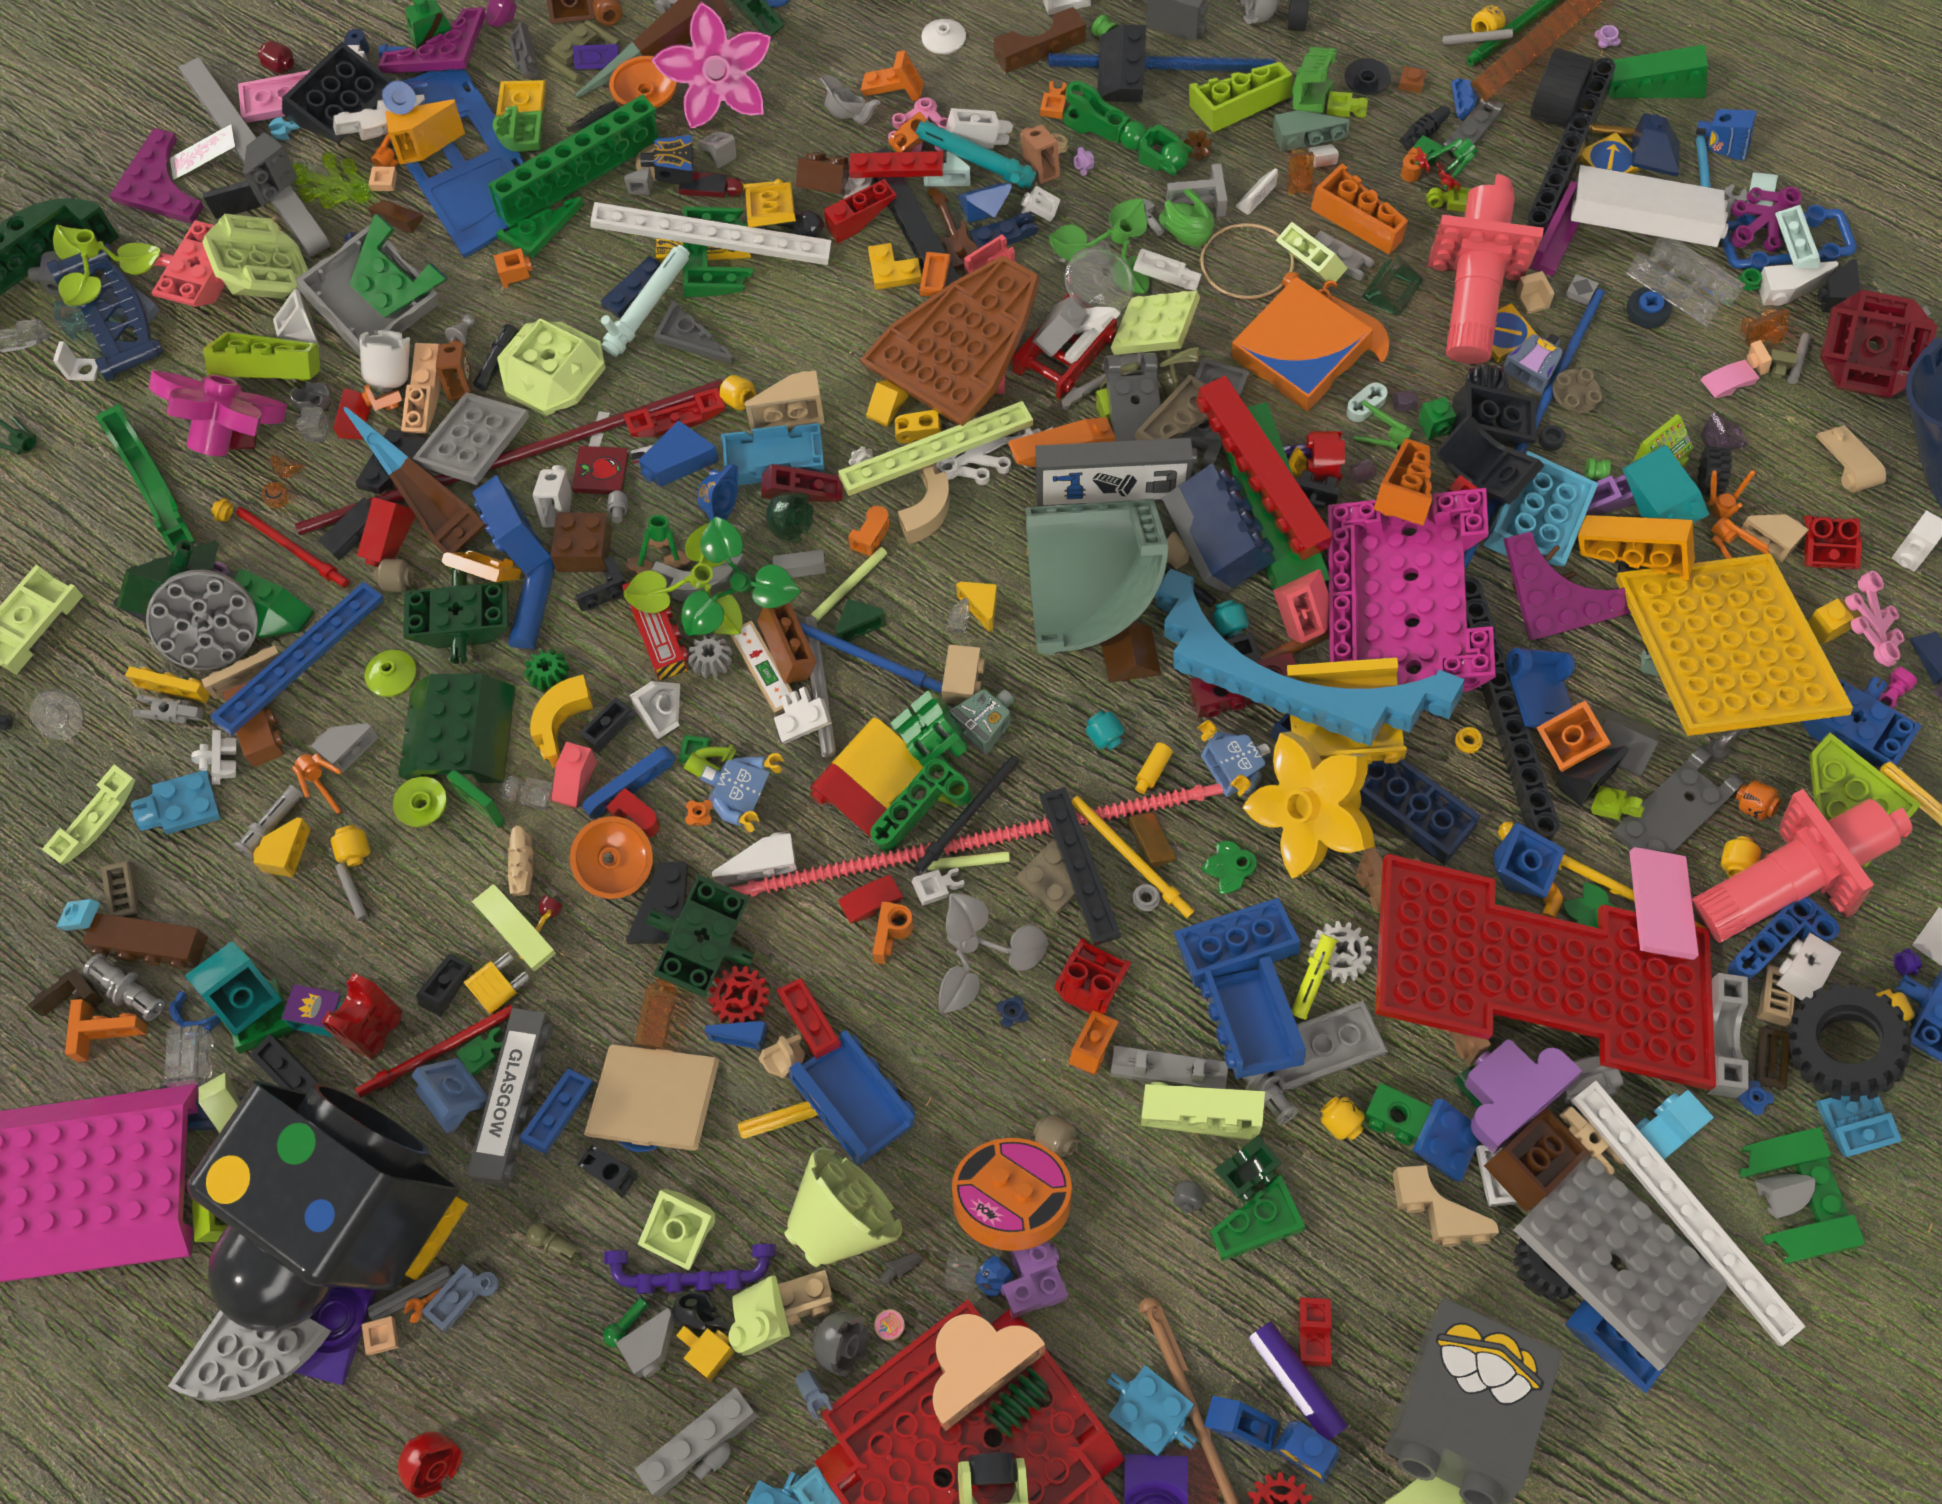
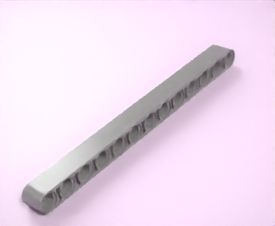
M199 57L179 66L178 69L218 128L222 130L229 125L232 126L235 143L233 149L244 163L246 146L256 139L252 131ZM290 185L270 200L310 258L331 247L327 237Z

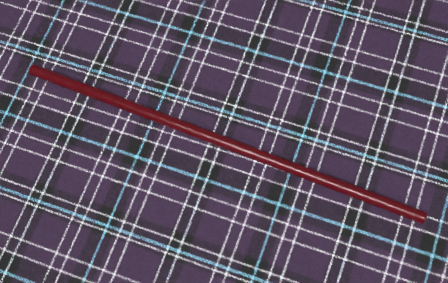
M719 379L501 453L488 471L626 425L623 418L624 414L647 408L649 413L673 407L693 401L694 394L713 388H718L720 393V386L723 382ZM444 474L434 476L444 486L461 481ZM398 489L374 497L392 503L405 500ZM372 497V498H369V499H367V500L371 503L373 497ZM357 503L295 523L296 530L299 535H303L335 524Z

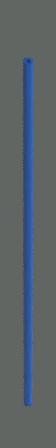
M1602 289L1595 290L1536 407V430L1554 396L1552 389L1554 379L1559 373L1567 370L1605 294ZM1529 443L1518 444L1515 450L1525 453ZM1492 497L1487 504L1488 525L1500 503L1499 500ZM1480 542L1464 551L1465 571Z

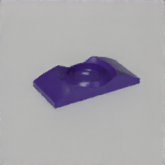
M334 1287L321 1308L310 1317V1319L326 1327L331 1332L315 1353L293 1373L344 1386L363 1333L362 1324L366 1323L369 1316L368 1307L373 1304L378 1290Z
M1125 1454L1124 1504H1188V1456Z

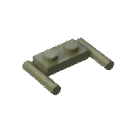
M586 20L584 24L580 23L550 49L551 54L545 55L544 62L575 83H579L582 76L567 67L574 61L573 46L593 45L601 38L609 44H619L620 47L622 41L592 21Z

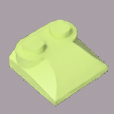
M662 1189L659 1191L637 1245L687 1270H691L707 1233L711 1231L715 1224V1213L708 1206L680 1192Z
M770 1276L733 1296L735 1323H733L729 1331V1342L734 1351L741 1353L742 1356L752 1355L790 1336L776 1276Z

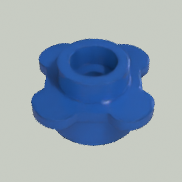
M1755 1080L1748 1083V1090L1737 1097L1743 1107L1754 1115L1763 1114L1764 1107L1774 1101L1773 1094L1766 1092L1761 1088L1760 1083ZM1756 1095L1758 1100H1754L1753 1096Z

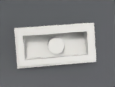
M1275 168L1260 178L1235 207L1247 215L1250 214L1276 187L1278 169Z

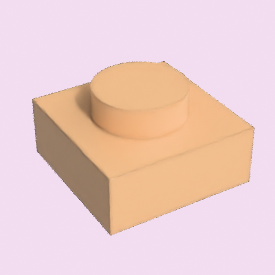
M372 167L368 184L371 191H394L397 178L396 168Z
M1761 340L1751 343L1749 354L1747 355L1748 364L1752 369L1755 368L1759 376L1769 372L1772 361Z
M389 1316L362 1324L367 1355L370 1356L399 1348L394 1317Z

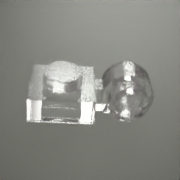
M508 776L507 780L503 781L500 789L502 799L509 802H516L519 799L520 804L523 806L547 811L552 796L553 782L527 777L525 785H522L523 781L513 776Z

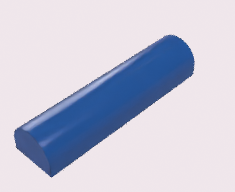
M551 557L525 574L508 641L510 647L534 650L536 648L555 570Z

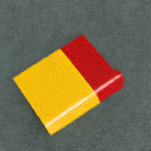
M873 717L810 786L812 792L810 796L820 805L824 803L830 805L832 803L871 838L872 826L922 770L923 766L910 754L904 740L881 720Z

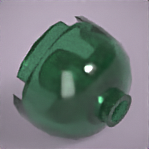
M785 491L772 498L766 508V522L768 529L775 537L787 542L797 543L802 540L799 537L804 530L807 533L809 532L813 521L814 509L813 505L808 504L807 499H810L808 495L797 491Z

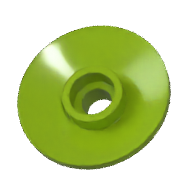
M387 650L377 654L370 660L365 669V682L374 694L382 697H394L404 693L412 686L416 679L417 667L413 658L406 652Z
M416 777L406 781L398 788L393 798V810L396 817L402 823L411 827H423L433 823L442 815L447 804L445 789L437 780L430 777ZM421 803H427L424 807L419 808Z

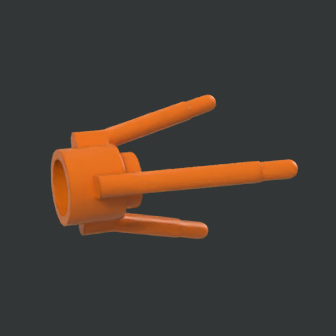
M387 133L383 142L371 157V161L377 167H396L399 164L398 158L394 159L395 153L389 148L391 143L389 133Z
M1754 470L1750 471L1733 495L1724 493L1716 497L1717 471H1712L1710 498L1707 503L1712 506L1711 512L1716 518L1721 519L1726 516L1730 520L1731 516L1743 506L1742 503L1736 505V500L1755 475Z
M1726 516L1721 518L1711 529V532L1715 535L1711 540L1719 547L1726 559H1730L1732 556L1723 542L1726 541L1729 544L1737 537H1740L1762 553L1769 554V546L1735 525Z
M318 753L314 756L311 754L301 755L295 761V766L292 767V770L297 775L304 796L306 798L310 796L305 780L313 781L335 812L340 814L341 809L318 778L322 775V766L337 774H341L342 771L322 759Z

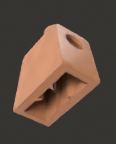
M1043 125L1023 129L1020 134L1023 158L1026 164L1032 166V169L1037 171L1035 178L1038 183L1042 184L1060 177L1058 141Z

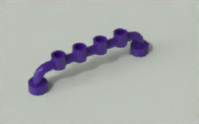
M776 1244L752 1245V1258H758V1264L752 1270L627 1275L623 1272L622 1265L628 1264V1251L622 1250L605 1251L604 1264L610 1265L611 1275L618 1284L623 1287L636 1288V1294L654 1293V1287L666 1286L667 1293L684 1292V1285H696V1291H714V1284H726V1290L744 1289V1283L757 1281L765 1275L769 1269L770 1258L776 1257Z

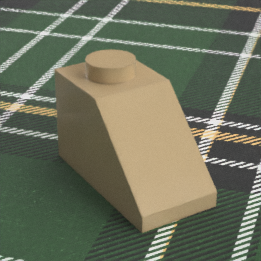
M1787 514L1751 515L1741 527L1769 546V554L1771 553L1773 557L1781 562L1797 547L1809 530L1798 520L1791 518Z

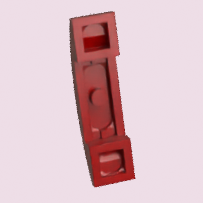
M713 388L694 394L693 401L649 413L647 408L624 414L623 418L631 437L663 436L678 420L689 428L697 426L724 411L725 405L719 395L718 388Z

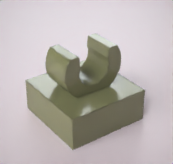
M1772 349L1769 352L1772 358L1770 378L1781 379L1785 375L1786 370H1790L1796 364L1798 354Z

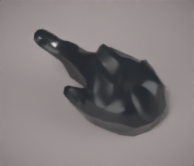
M810 210L801 213L795 212L796 221L776 224L794 229L789 232L790 234L816 237L824 228V221L821 216Z
M687 1291L675 1298L672 1313L680 1325L698 1330L720 1328L728 1332L732 1326L725 1321L723 1316L711 1314L717 1308L710 1297L704 1292Z

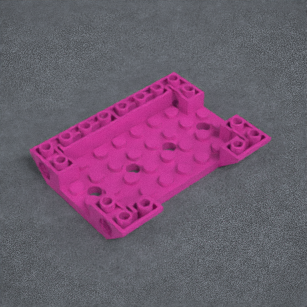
M1486 488L1433 494V505L1429 507L1424 526L1395 516H1385L1380 511L1373 510L1376 500L1328 505V529L1333 535L1329 546L1330 662L1397 658L1398 685L1436 675L1438 670L1465 679L1463 692L1472 691L1495 678L1493 626L1467 628L1464 551L1489 536ZM1408 528L1417 530L1412 536H1405L1403 534ZM1409 573L1418 574L1417 579L1414 581H1407L1404 578ZM1416 618L1420 620L1419 624L1415 627L1405 625L1409 619ZM1412 665H1419L1421 667L1420 672L1417 674H1409L1407 669Z

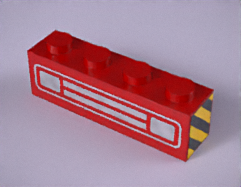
M631 582L622 585L624 591ZM629 603L658 681L688 671L685 661L688 660L689 656L685 646L679 647L677 642L678 639H681L677 625L670 624L669 619L673 618L670 607L668 606L659 613H645L634 608Z

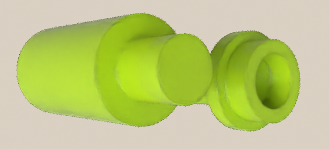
M732 744L728 748L706 747L699 749L694 753L692 752L683 769L699 778L706 765L719 771V767L705 759L720 756L723 757L721 762L724 763V761L732 760L737 749L733 748Z

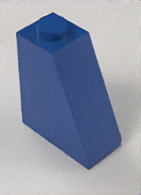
M678 420L638 461L642 470L640 472L641 475L648 482L653 481L661 487L715 464L719 458L715 445Z

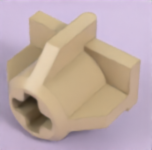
M799 1034L788 1039L780 1036L777 1044L762 1050L759 1056L760 1063L763 1064L768 1073L779 1076L782 1079H788L789 1067L798 1061L801 1065L803 1064L805 1053L799 1045L802 1038Z

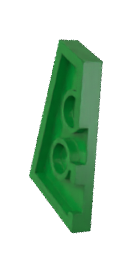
M1279 1174L1270 1185L1262 1191H1258L1243 1207L1236 1209L1210 1230V1236L1223 1262L1305 1231V1225L1282 1175Z

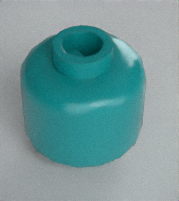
M1229 600L1216 605V610L1212 613V620L1216 631L1222 637H1228L1229 639L1236 634L1244 635L1243 631L1249 627V620L1244 606L1241 603H1235V600Z
M1101 710L1086 721L1088 726L1085 732L1097 749L1101 750L1108 747L1111 751L1123 742L1120 737L1124 734L1125 728L1113 712L1105 713L1104 710Z

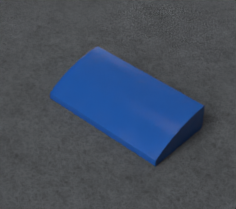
M1279 898L1174 931L1177 945L1194 988L1199 987L1200 982H1204V971L1210 970L1213 978L1257 968L1259 967V958L1270 956L1272 962L1300 954V940Z

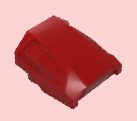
M1812 515L1803 516L1805 527L1809 529L1805 534V567L1860 569L1862 551L1860 518L1830 519L1829 517H1812Z
M1081 938L1058 977L1054 988L1065 1002L1089 1014L1093 1010L1098 1013H1105L1117 989L1128 973L1132 962L1117 958Z

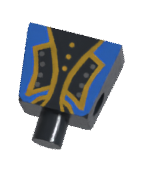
M692 135L656 139L654 141V153H640L641 167H654L655 179L657 181L693 186Z

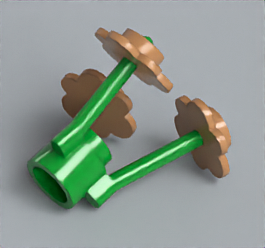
M653 515L648 519V528L644 530V540L640 556L628 558L626 568L636 575L643 571L651 570L653 563L645 559L648 546L661 549L663 545H670L672 553L664 557L663 564L678 570L689 565L691 560L688 559L685 552L677 550L673 538V529L669 528L668 518L663 515Z

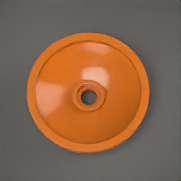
M638 56L623 62L613 71L609 81V88L613 99L620 106L644 94L655 108H659L673 97L678 82L668 79L657 69L651 61L654 56Z
M609 816L591 821L578 832L572 842L569 859L573 876L584 890L600 898L616 899L632 894L643 885L651 871L653 853L648 837L638 825L625 818ZM606 853H610L612 855V861L610 863H606L604 861V855Z

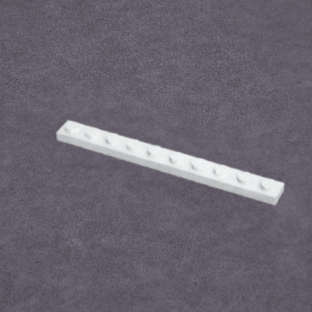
M594 202L590 221L592 228L828 265L831 240L753 227L749 228Z
M1597 1081L1591 1083L1571 1099L1711 1267L1721 1274L1723 1281L1778 1346H1783L1806 1327Z

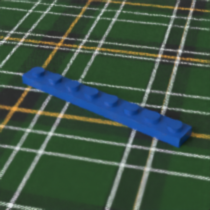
M363 581L211 715L212 721L233 736L384 601L383 595Z

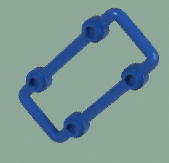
M1811 205L1806 212H1803L1809 227L1821 225L1824 219L1835 218L1846 247H1839L1835 243H1826L1822 246L1821 250H1817L1820 262H1834L1839 257L1850 256L1856 252L1857 244L1843 211L1835 208L1825 209L1820 205ZM1745 213L1743 216L1737 217L1736 220L1726 221L1728 230L1725 238H1720L1727 260L1733 268H1754L1761 273L1763 268L1767 266L1792 263L1790 254L1768 256L1761 251L1752 253L1748 259H1738L1735 248L1731 243L1729 231L1736 230L1741 225L1748 226L1757 218Z

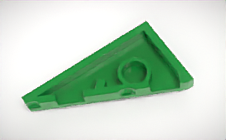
M580 196L571 198L563 202V207L552 212L548 208L532 215L529 219L518 221L517 227L506 232L500 229L496 232L497 237L515 249L521 248L523 254L533 259L584 205L583 198Z

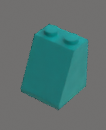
M233 941L185 975L191 985L234 1036L282 1001L252 961Z

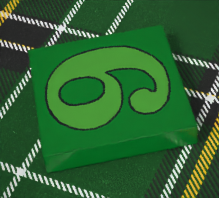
M452 770L446 777L459 797L499 829L505 822V819L494 801L456 770Z

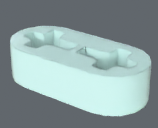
M1371 383L1348 402L1347 417L1354 422L1366 420L1373 412L1363 406L1362 401L1365 400L1379 409L1386 401L1387 388L1381 383ZM1363 406V410H1362V411H1361V410H1357V411L1354 410V408L1359 409L1360 407Z

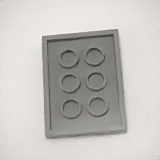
M466 392L412 460L421 468L477 485L530 416L526 409Z

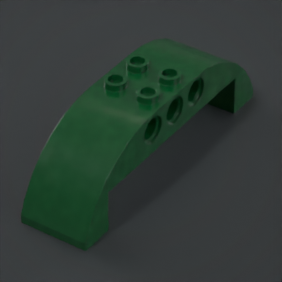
M75 198L54 199L31 205L0 223V296L29 276L28 269L30 267H40L42 255L45 252L55 251L53 236L56 225L91 230L97 242L101 241L104 245L107 243L111 244L118 239L119 235L97 203Z

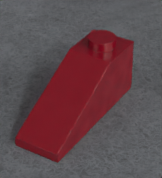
M771 464L762 474L761 498L783 502L842 501L843 484L838 475Z

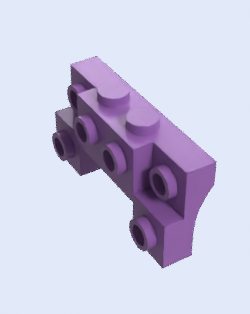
M1047 1241L1030 1249L1007 1251L1019 1278L1001 1287V1293L1003 1296H1006L1011 1308L1010 1315L1012 1319L1067 1300L1068 1293L1057 1270L1059 1255L1053 1243L1049 1244Z

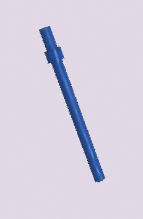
M802 622L800 624L804 634L911 680V684L920 688L924 686L941 694L943 683L928 677L927 673L918 669L914 671Z

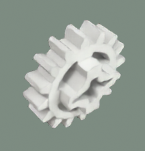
M1336 921L1334 928L1328 923L1325 924L1324 932L1317 930L1315 934L1316 939H1312L1310 944L1314 949L1310 951L1309 956L1313 957L1321 938V933L1338 940L1329 961L1331 967L1324 974H1330L1331 982L1336 977H1340L1341 982L1345 983L1347 976H1350L1355 981L1358 977L1357 972L1364 974L1367 969L1365 965H1369L1372 959L1368 956L1371 954L1372 947L1365 946L1369 939L1368 936L1360 937L1361 928L1359 927L1355 931L1351 930L1350 922L1345 927H1341L1340 922ZM1354 945L1358 948L1359 957L1358 953L1354 951ZM1341 949L1345 951V953L1342 952L1340 955L1336 953V951L1339 952ZM1322 953V955H1321V957H1320L1319 963H1318V965H1317L1316 968H1318L1319 965H1320V963H1321V960H1322V958H1323V953Z

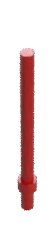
M237 508L235 512L237 516L319 571L320 576L328 581L332 580L342 588L349 586L350 580L338 573L336 567L330 563L322 562L245 508Z
M512 1005L505 1007L388 1071L384 1069L376 1073L375 1078L355 1088L357 1094L362 1098L380 1087L385 1089L394 1084L393 1080L509 1019L513 1008Z

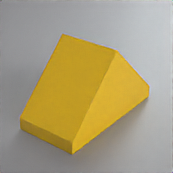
M888 380L876 382L866 418L888 427L909 394Z
M961 581L957 583L958 599L989 632L993 630L997 603V585Z

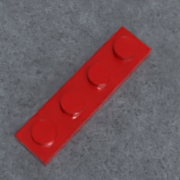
M943 151L850 153L849 175L850 178L943 176L944 154Z

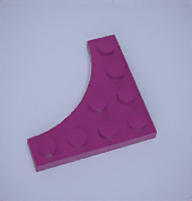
M463 8L457 19L451 24L452 29L446 32L444 36L438 34L427 40L426 45L416 50L409 47L402 50L383 52L378 64L379 70L382 73L397 74L399 72L417 73L420 71L461 70L467 68L486 16L484 8Z
M157 128L152 130L109 195L113 202L193 224L204 208L200 200L186 195L172 182L167 162H169L177 138L174 133Z
M1532 531L1503 539L1529 640L1539 639L1631 613L1626 602L1625 588L1613 590L1585 588L1558 574L1540 553Z

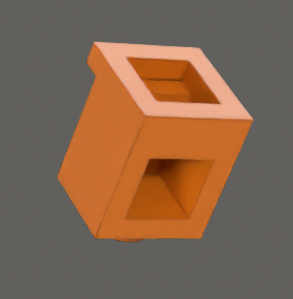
M521 248L493 255L504 288H508L510 283L530 278L529 271H532L533 267L529 256L524 257Z

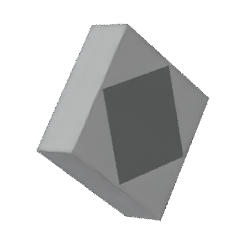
M1576 274L1565 297L1588 305L1599 283Z

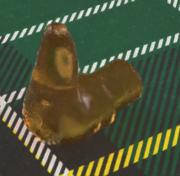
M277 455L270 458L274 472L281 478H288L303 468V464L300 463L285 466Z

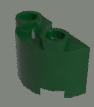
M1257 1135L1243 1146L1238 1153L1231 1158L1229 1157L1215 1168L1214 1172L1234 1196L1245 1203L1257 1193L1255 1188L1259 1184L1263 1183L1267 1186L1279 1175L1275 1170L1282 1162L1260 1136Z

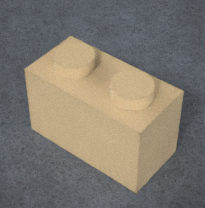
M949 644L941 691L945 703L959 705L981 691L982 682L978 681L979 673H984L985 658H981L980 648Z

